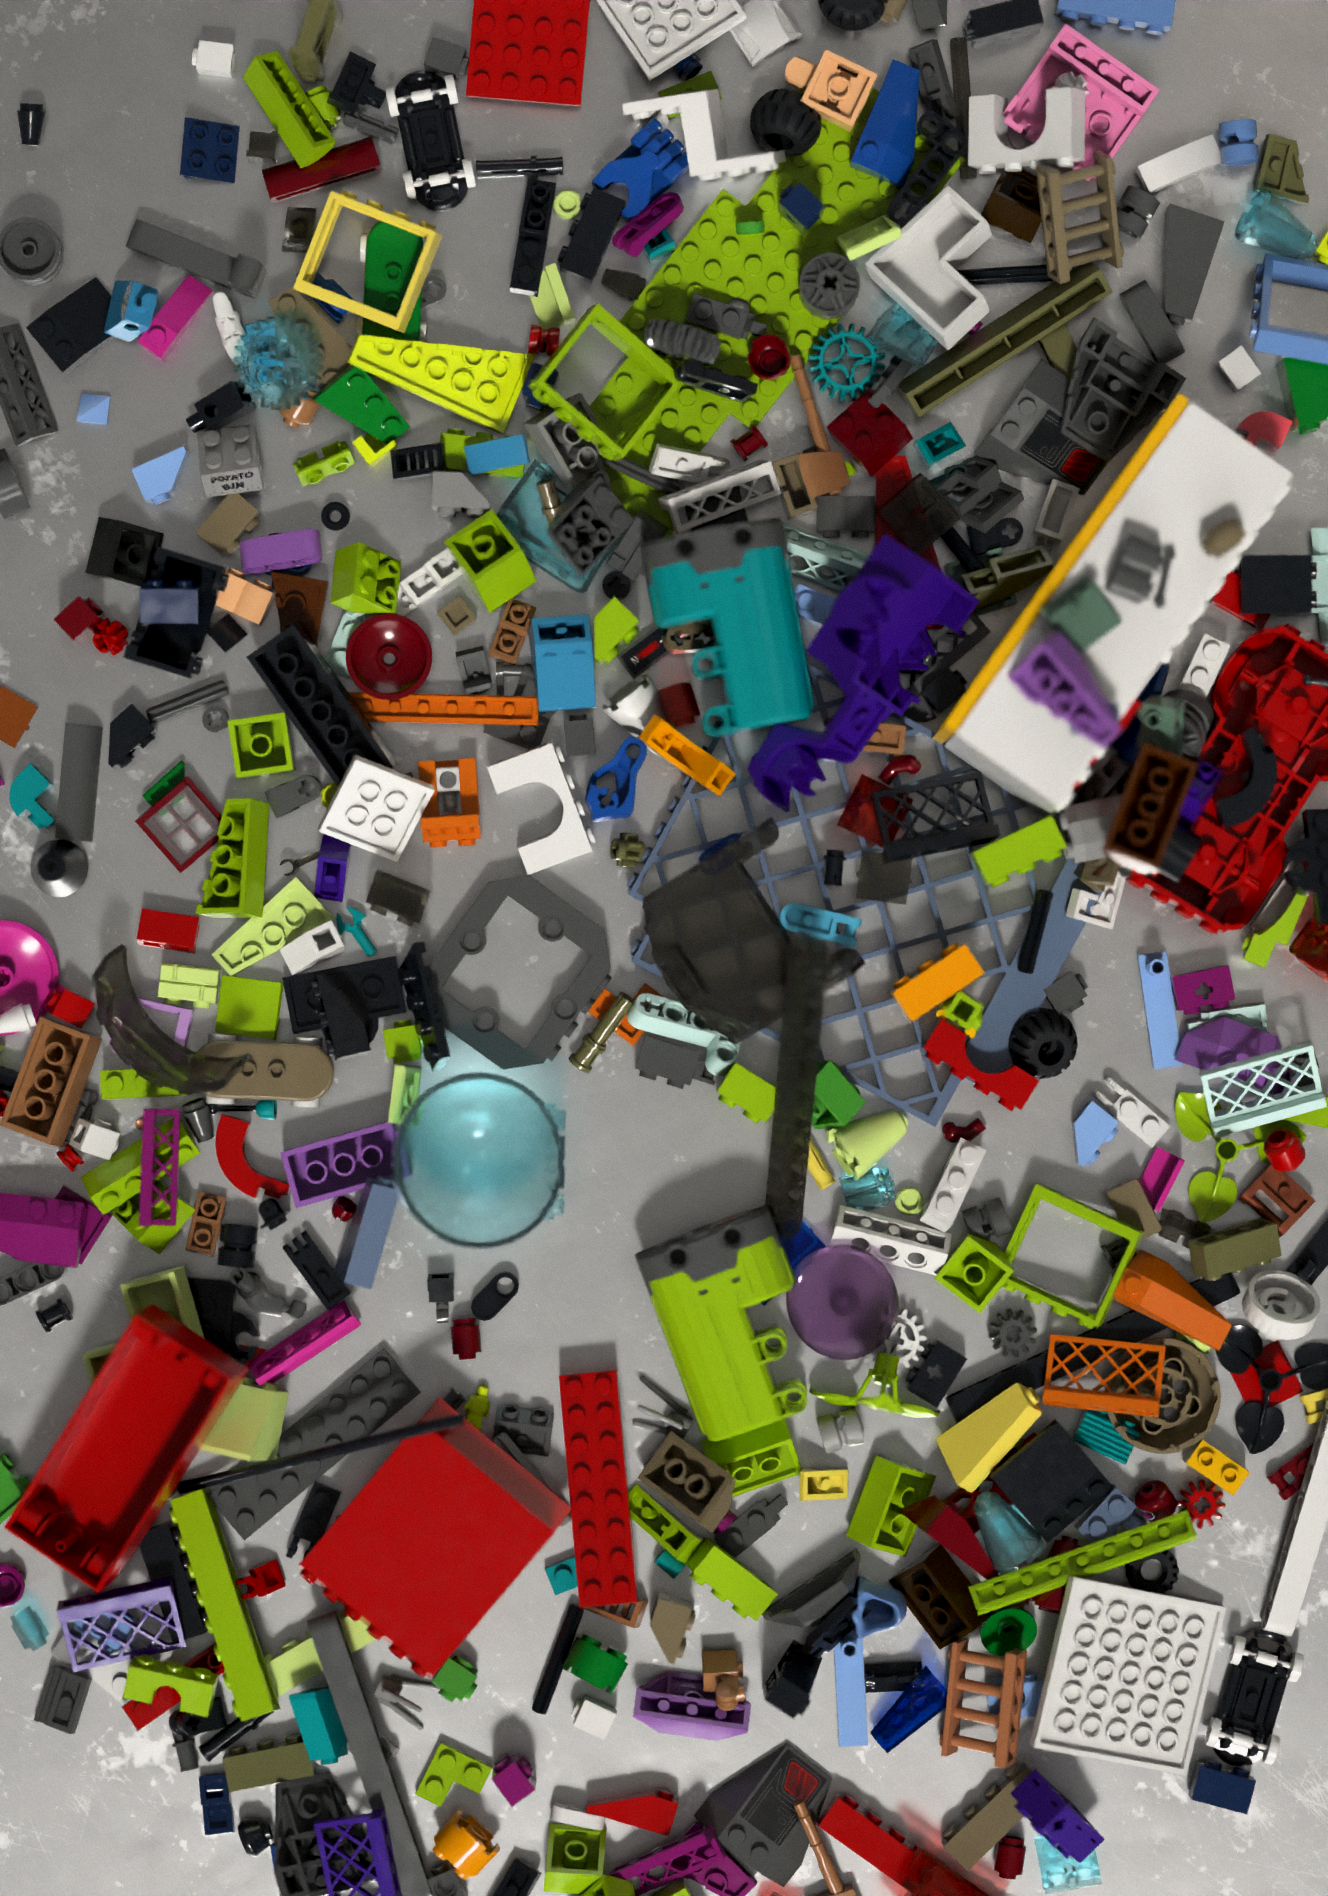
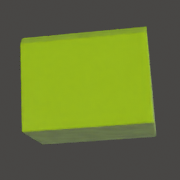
M969 1234L934 1279L978 1313H981L1015 1269L997 1243Z

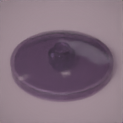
M835 1244L812 1252L797 1265L793 1271L796 1282L793 1288L786 1293V1305L794 1330L808 1347L828 1358L851 1360L873 1352L888 1339L898 1317V1293L891 1274L874 1255L856 1246Z

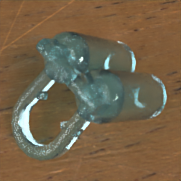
M871 1168L857 1180H854V1175L839 1178L847 1207L868 1212L885 1207L890 1201L897 1199L893 1188L895 1183L890 1178L888 1168Z

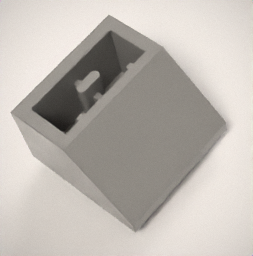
M433 471L431 507L433 511H437L440 517H456V512L466 513L468 518L478 519L491 510L487 499L463 473Z

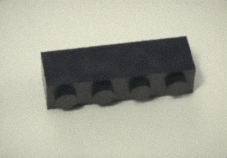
M170 1520L151 1527L139 1548L151 1581L172 1577L177 1607L185 1639L187 1640L208 1631L205 1624V1618L208 1616L205 1607L201 1608L196 1596V1590L199 1588L196 1580H191L187 1568V1563L190 1562L188 1554H182L178 1536L181 1534L178 1526L173 1527ZM169 1600L159 1602L165 1619L171 1611ZM173 1616L169 1620L172 1623H174ZM167 1626L172 1642L179 1641L177 1632Z

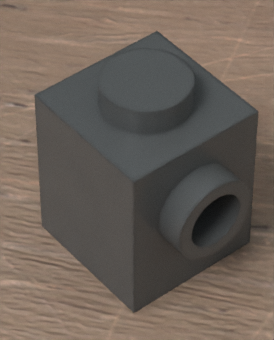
M1072 971L1064 974L1043 990L1049 1004L1058 1014L1066 1009L1070 1013L1085 1004L1082 999L1088 996L1084 991L1088 988L1080 973L1074 975Z

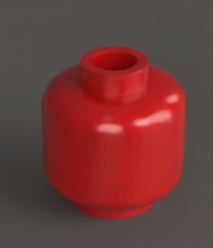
M1277 1129L1271 1132L1263 1147L1272 1168L1280 1172L1294 1171L1305 1159V1149L1297 1134L1292 1130Z

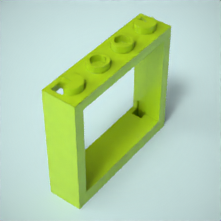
M597 303L586 310L528 387L534 391L532 394L538 401L549 404L555 410L554 413L560 420L571 423L577 429L576 433L582 439L594 443L599 448L598 452L604 458L617 461L626 456L682 382L677 381L675 378V370ZM589 324L594 326L661 385L660 389L617 444L545 383Z
M1037 1183L1004 1253L1012 1265L1042 1200L1126 1238L1129 1242L1097 1313H1093L1011 1274L1002 1287L1010 1292L1018 1289L1026 1293L1025 1299L1038 1305L1043 1301L1051 1305L1050 1310L1058 1315L1066 1317L1067 1314L1077 1317L1076 1323L1090 1329L1093 1326L1100 1327L1115 1298L1114 1291L1126 1268L1131 1263L1144 1231L1044 1184Z

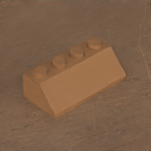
M39 1017L0 1125L49 1145L63 1147L102 1038Z

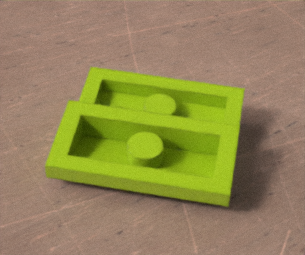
M222 975L215 1032L276 1040L283 983Z

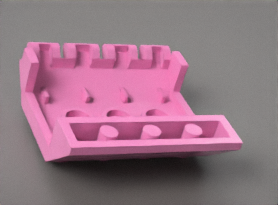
M1065 24L1002 115L1007 117L1004 121L1005 124L1019 134L1024 129L1028 132L1025 138L1035 143L1045 127L1046 89H1051V87L1055 86L1056 79L1064 73L1072 71L1075 77L1082 74L1087 82L1086 87L1089 90V94H1086L1085 161L1074 162L1075 167L1073 170L1095 165L1093 152L1097 150L1113 159L1160 90Z

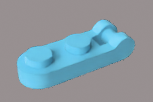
M800 903L787 904L780 913L781 924L789 931L851 947L856 946L857 939L855 934L857 927L860 928L862 919ZM838 922L846 924L843 935L835 933Z

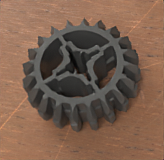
M664 319L650 320L643 335V343L653 352L682 362L690 358L701 361L703 366H711L715 364L720 352L721 340L715 335L692 326Z

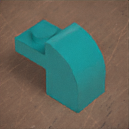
M30 763L14 779L9 792L10 804L17 816L22 817L29 811L31 814L28 818L39 829L42 826L46 829H51L56 824V819L38 800L54 784L34 764Z

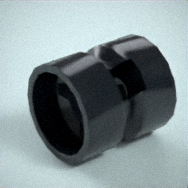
M221 1224L219 1240L224 1243V1246L218 1250L217 1264L230 1267L254 1268L256 1251L252 1249V1245L257 1243L258 1227Z

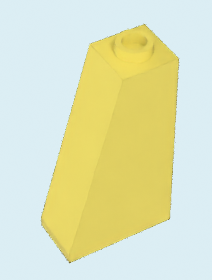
M1018 1382L936 1438L937 1444L958 1486L971 1493L975 1491L1042 1414L1038 1405L1040 1401L1039 1396L1033 1388H1027Z

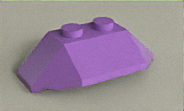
M1223 1016L1194 1030L1185 1032L1174 1060L1204 1071L1282 1048L1277 1036ZM1277 1061L1269 1062L1264 1070L1274 1074L1281 1063ZM1288 1067L1280 1078L1288 1080ZM1249 1069L1240 1070L1236 1078L1246 1082L1253 1071ZM1259 1075L1252 1085L1262 1090L1269 1079ZM1276 1082L1269 1093L1272 1095L1281 1093L1285 1086Z
M667 1671L636 1689L633 1717L659 1733L718 1741L748 1733L751 1703L745 1699V1701H739L737 1707L733 1710L723 1711L716 1705V1693L704 1692L703 1676Z

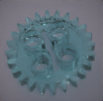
M267 316L266 321L256 320L257 327H247L250 336H240L245 343L244 346L235 347L241 352V356L234 357L233 360L239 362L241 367L236 368L234 372L242 373L243 376L237 383L246 384L247 386L243 393H253L251 401H261L262 408L270 406L271 410H280V408L288 410L291 409V405L300 406V399H310L307 391L317 390L312 383L313 380L322 379L316 374V370L324 368L323 365L317 363V359L321 358L323 353H315L314 350L320 343L311 342L310 340L314 333H304L306 324L296 325L295 318L286 319V316H277V318L275 316ZM266 341L269 344L268 353L264 351V343ZM292 343L295 346V354L293 356L290 353V345ZM257 358L265 360L299 362L301 366L300 368L293 366L258 364L256 360ZM264 370L267 373L266 382H264L262 379V373ZM290 372L293 375L292 385H290L288 382V375Z

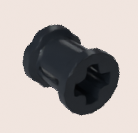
M62 1297L57 1299V1302L48 1308L35 1311L38 1320L47 1333L52 1332V1328L58 1324L73 1319Z

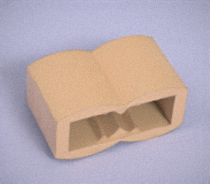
M229 567L228 571H225V574L229 575L225 592H219L216 605L261 626L275 596L274 593L269 591L271 586L255 579L253 584L243 580L244 573Z

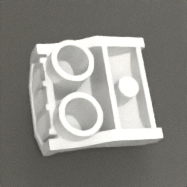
M779 0L749 1L741 6L747 19L729 30L734 41L752 67L757 65L767 55H772L775 50L783 48L790 41L793 42L795 38L797 40L802 36Z

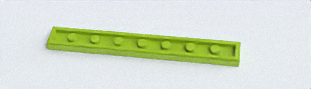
M1184 1510L968 1587L977 1613L982 1615L1067 1585L1069 1575L1087 1578L1197 1539V1535L1188 1511Z

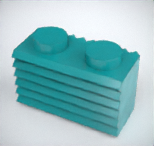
M1084 1410L1071 1437L1075 1442L1125 1465L1134 1448L1132 1444L1118 1433L1110 1418H1108V1413L1103 1411ZM1120 1418L1121 1426L1126 1427V1432L1137 1440L1140 1433L1134 1430L1136 1424Z

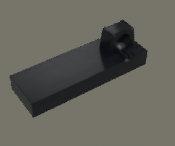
M1328 1217L1285 1269V1271L1301 1277L1310 1285L1314 1283L1328 1265Z

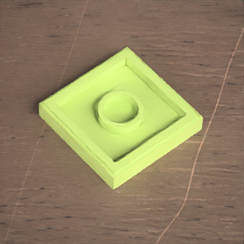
M883 215L836 237L835 241L840 251L851 261L903 236L899 227L887 215Z
M395 1065L388 1123H415L421 1067Z

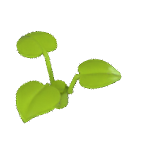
M1180 1092L1176 1099L1175 1116L1181 1133L1189 1140L1195 1142L1204 1140L1209 1133L1218 1143L1215 1151L1217 1157L1221 1160L1217 1176L1210 1171H1204L1196 1175L1190 1182L1188 1195L1199 1221L1202 1223L1213 1221L1224 1215L1233 1206L1237 1197L1236 1183L1230 1178L1222 1177L1226 1162L1234 1160L1238 1156L1239 1150L1258 1146L1260 1159L1270 1164L1263 1147L1271 1132L1277 1129L1292 1130L1297 1134L1301 1143L1305 1141L1306 1134L1295 1124L1282 1119L1255 1127L1254 1136L1257 1140L1255 1142L1238 1145L1232 1139L1215 1138L1208 1121L1204 1094ZM1219 1102L1215 1104L1214 1111L1222 1109Z
M877 1353L874 1369H869L868 1376L856 1395L846 1396L834 1393H819L812 1386L809 1390L812 1395L836 1406L858 1407V1403L869 1408L881 1409L889 1413L915 1418L937 1417L940 1414V1410L932 1411L919 1405L905 1404L898 1398L897 1382L899 1376L896 1373L900 1358L886 1353ZM874 1377V1383L881 1385L879 1395L861 1397ZM891 1382L893 1398L886 1392V1386H891Z

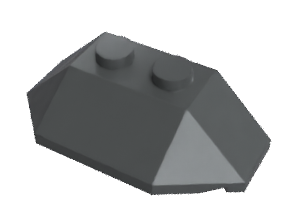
M857 1547L769 1605L762 1614L763 1618L804 1628L810 1624L812 1627L819 1625L822 1620L827 1618L825 1616L826 1613L836 1609L839 1603L849 1595L853 1596L861 1558Z

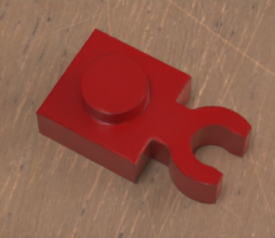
M277 1559L269 1560L250 1569V1576L239 1578L236 1581V1585L244 1583L247 1585V1593L241 1595L242 1599L253 1598L256 1595L258 1597L266 1596L286 1586Z

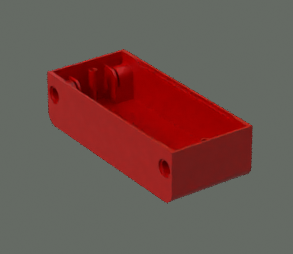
M151 1304L138 1312L17 1504L4 1528L96 1592H101L120 1576L241 1385L249 1369L156 1305Z

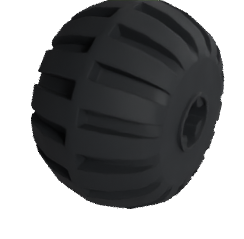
M818 0L823 15L830 23L844 30L858 31L871 27L883 16L885 8L882 6V3L888 4V0Z
M775 89L765 93L756 102L751 111L750 127L755 141L763 149L769 152L784 150L785 156L791 157L807 152L815 144L821 133V116L816 110L809 108L803 101L800 102L804 94H800L795 90Z
M1039 1008L1038 1011H1032L1026 1014L1025 1018L1017 1021L1014 1030H1011L1008 1047L1013 1065H1016L1035 1078L1048 1079L1061 1074L1063 1068L1066 1070L1071 1065L1069 1061L1075 1058L1078 1041L1076 1031L1071 1021L1062 1013L1058 1014L1057 1011Z

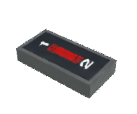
M656 626L617 656L633 679H636L670 653L665 649L662 642L668 628L661 629ZM672 636L671 641H676L678 646V641L675 639L674 636Z

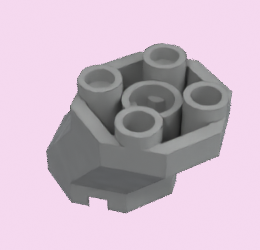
M1123 795L1069 805L1062 809V813L1056 814L1059 831H1065V844L1067 846L1063 848L1065 859H1071L1072 863L1076 864L1106 858L1102 852V847Z

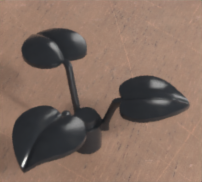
M1232 1326L1220 1351L1215 1350L1218 1360L1229 1372L1242 1374L1251 1365L1260 1374L1259 1384L1265 1390L1263 1404L1248 1403L1239 1410L1236 1416L1237 1432L1251 1454H1257L1268 1449L1282 1434L1284 1429L1282 1411L1276 1407H1268L1270 1393L1281 1387L1282 1379L1301 1373V1381L1306 1387L1313 1390L1328 1388V1344L1309 1343L1300 1347L1295 1353V1362L1299 1368L1282 1374L1273 1368L1263 1370L1254 1361L1262 1354L1263 1343L1258 1333L1248 1326Z

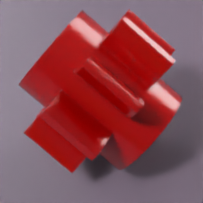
M105 618L92 630L95 634L93 636L94 646L102 653L110 651L115 656L128 643L126 640L128 637L127 629L120 621L116 620L110 623L109 619Z

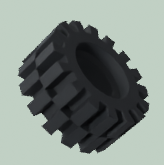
M1168 1549L1125 1564V1574L1133 1588L1166 1594L1165 1592L1171 1591L1174 1588L1173 1584L1177 1583L1179 1568L1176 1558ZM1150 1559L1158 1560L1163 1566L1161 1577L1155 1581H1148L1141 1574L1143 1563Z

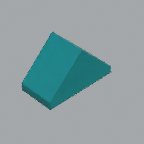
M666 228L661 230L658 235L643 246V252L650 264L673 253L676 249V244Z
M951 422L917 439L913 444L927 469L932 468L966 446Z

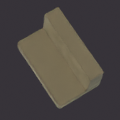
M1135 1178L1123 1185L1120 1183L1106 1192L1119 1220L1144 1231L1141 1240L1162 1230L1163 1227L1139 1179Z

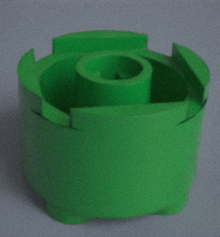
M583 1634L582 1638L577 1637L561 1668L568 1671L570 1666L573 1667L570 1673L602 1690L607 1685L606 1692L612 1695L628 1665L625 1662L627 1656L610 1647L605 1652L600 1649L602 1643L588 1635Z

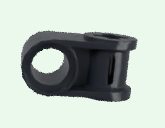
M1014 518L1000 520L986 533L972 526L966 528L971 550L976 556L999 547L1013 546L1021 540L1023 535L1022 524ZM1006 525H1011L1012 529L1017 528L1018 532L1014 534V539H1009L1008 535L1002 534L1006 530Z
M214 1697L213 1707L208 1717L177 1709L169 1718V1727L177 1735H197L221 1729L228 1725L221 1697Z

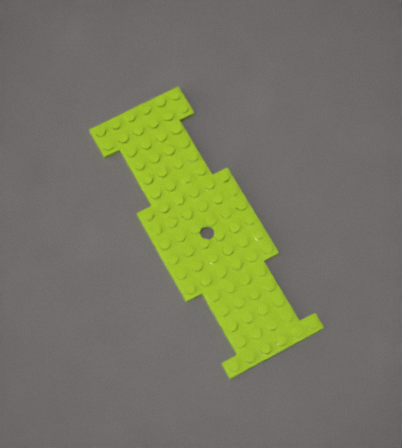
M874 87L852 132L821 118V133L815 144L801 155L785 156L786 162L778 164L779 169H774L746 206L722 189L619 322L642 342L644 340L645 328L648 326L649 321L653 319H664L682 323L709 332L721 340L720 352L714 365L704 367L719 368L723 373L732 376H744L748 381L758 384L757 393L741 403L693 388L682 382L626 454V458L649 468L657 443L701 452L729 415H732L748 429H750L751 425L757 427L795 378L791 365L785 375L774 381L762 380L751 371L750 364L748 363V354L752 348V341L757 336L749 334L748 340L742 338L739 340L685 322L694 293L729 304L734 299L744 300L749 306V313L755 314L754 321L767 325L765 334L777 335L789 346L791 356L800 354L803 366L808 362L809 355L815 353V350L811 348L812 344H822L818 336L822 334L827 337V328L831 327L833 329L843 317L823 320L811 315L803 307L799 299L798 284L803 268L812 258L825 253H836L845 256L836 244V237L886 215L890 203L902 189L849 167L879 94V91ZM800 90L799 93L804 94L805 91ZM922 126L925 132L932 134L929 130ZM917 132L915 136L914 162L906 182L932 150L929 145L918 137ZM945 144L948 150L954 151L947 144ZM962 156L925 202L926 204H929L940 193L965 161ZM931 161L927 164L928 170L933 174H939L943 171L942 164L938 161ZM800 182L825 206L823 216L803 236L778 212L779 196L789 185L792 184L796 187ZM913 184L910 186V192L917 197H921L925 194V188L921 184ZM764 221V233L738 235L736 233L735 223ZM827 278L824 279L825 284L823 288L825 290L831 288L834 291L836 281L834 279L832 281H828ZM657 354L673 369L683 363L682 361ZM627 357L589 406L596 417L597 428L616 444L661 387L657 381L629 357ZM604 464L605 472L609 475L612 492L631 517L634 518L637 512L642 510L655 520L666 525L669 529L665 537L671 536L675 529L669 511L662 510L658 498L664 497L667 494Z

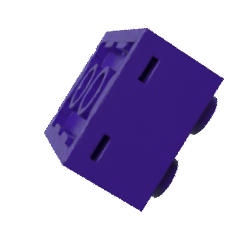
M1036 1769L1010 1793L1017 1801L1014 1805L1015 1808L1025 1818H1028L1031 1821L1030 1825L1040 1836H1044L1066 1859L1072 1856L1081 1863L1105 1840L1079 1809Z

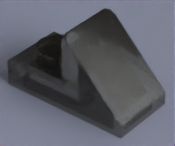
M287 207L282 252L307 253L315 233L316 208Z

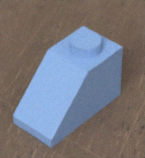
M184 446L131 469L147 503L153 502L154 505H158L170 499L168 494L175 491L189 455Z

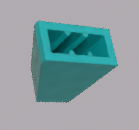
M329 1686L312 1688L289 1695V1700L310 1761L321 1760V1765L338 1763V1757L347 1755L348 1750L346 1734Z

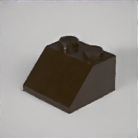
M1004 168L981 216L990 225L999 227L1013 234L1016 238L1031 243L1042 222L1037 177L1024 170L1008 172Z

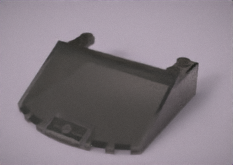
M772 817L718 848L643 898V909H645L646 918L645 932L646 935H649L653 948L651 951L652 956L666 984L680 1003L690 1013L694 1012L704 1021L707 1028L711 1031H718L728 1037L727 1040L735 1044L740 1043L851 977L865 964L855 949L845 947L809 968L746 870L743 863L773 845L779 837L778 826Z

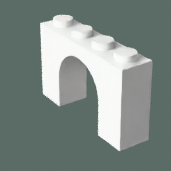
M1074 87L1046 89V122L1044 130L1033 145L1017 150L1011 143L1008 135V125L1004 123L1007 117L1002 115L1008 106V99L995 94L969 97L968 166L979 169V173L994 174L996 169L1005 168V171L1018 172L1022 171V166H1030L1031 169H1036L1037 166L1044 164H1056L1057 167H1072L1074 162L1085 161V91Z
M551 741L486 765L497 794L527 783L536 782L551 787L562 801V816L556 828L542 837L517 846L528 875L591 852L593 850L590 844L595 842L590 826L584 828L580 817L585 816L580 800L574 801L570 790L575 789L570 773L563 774L560 763L565 762L559 745L553 747Z

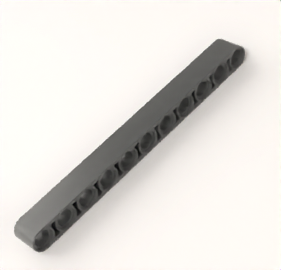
M336 1611L307 1620L309 1631L371 1809L373 1811L374 1809L385 1808L402 1896H433L427 1881L428 1874L338 1615Z

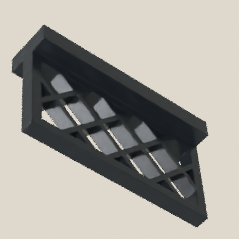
M981 772L870 794L884 849L882 852L884 864L992 843L1000 836L998 824L995 825ZM975 780L978 792L974 799L961 792L960 788L964 782ZM944 787L953 793L947 804L932 796L936 788ZM931 789L930 793L924 790ZM917 792L926 798L919 810L905 801L909 793ZM902 794H904V796H903L902 799L897 796V795H902ZM956 795L970 804L964 815L949 807ZM889 797L898 803L892 815L881 808L879 799ZM928 801L943 809L936 821L922 812ZM901 806L915 814L909 826L895 818ZM973 806L983 812L985 823L975 824L967 819ZM946 812L960 820L955 829L949 830L940 824ZM919 817L933 826L926 835H921L912 829ZM891 823L906 831L900 840L890 841L887 829ZM936 828L941 831L933 833ZM908 834L913 836L911 838H906Z

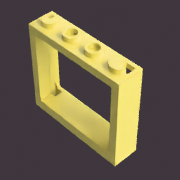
M341 190V193L338 194L331 191L293 289L405 333L442 235L434 232L436 226L422 220L417 225L408 221L409 215L393 210L391 215L382 211L384 206L371 200H367L366 204L356 201L357 195ZM342 206L427 239L397 317L312 284Z

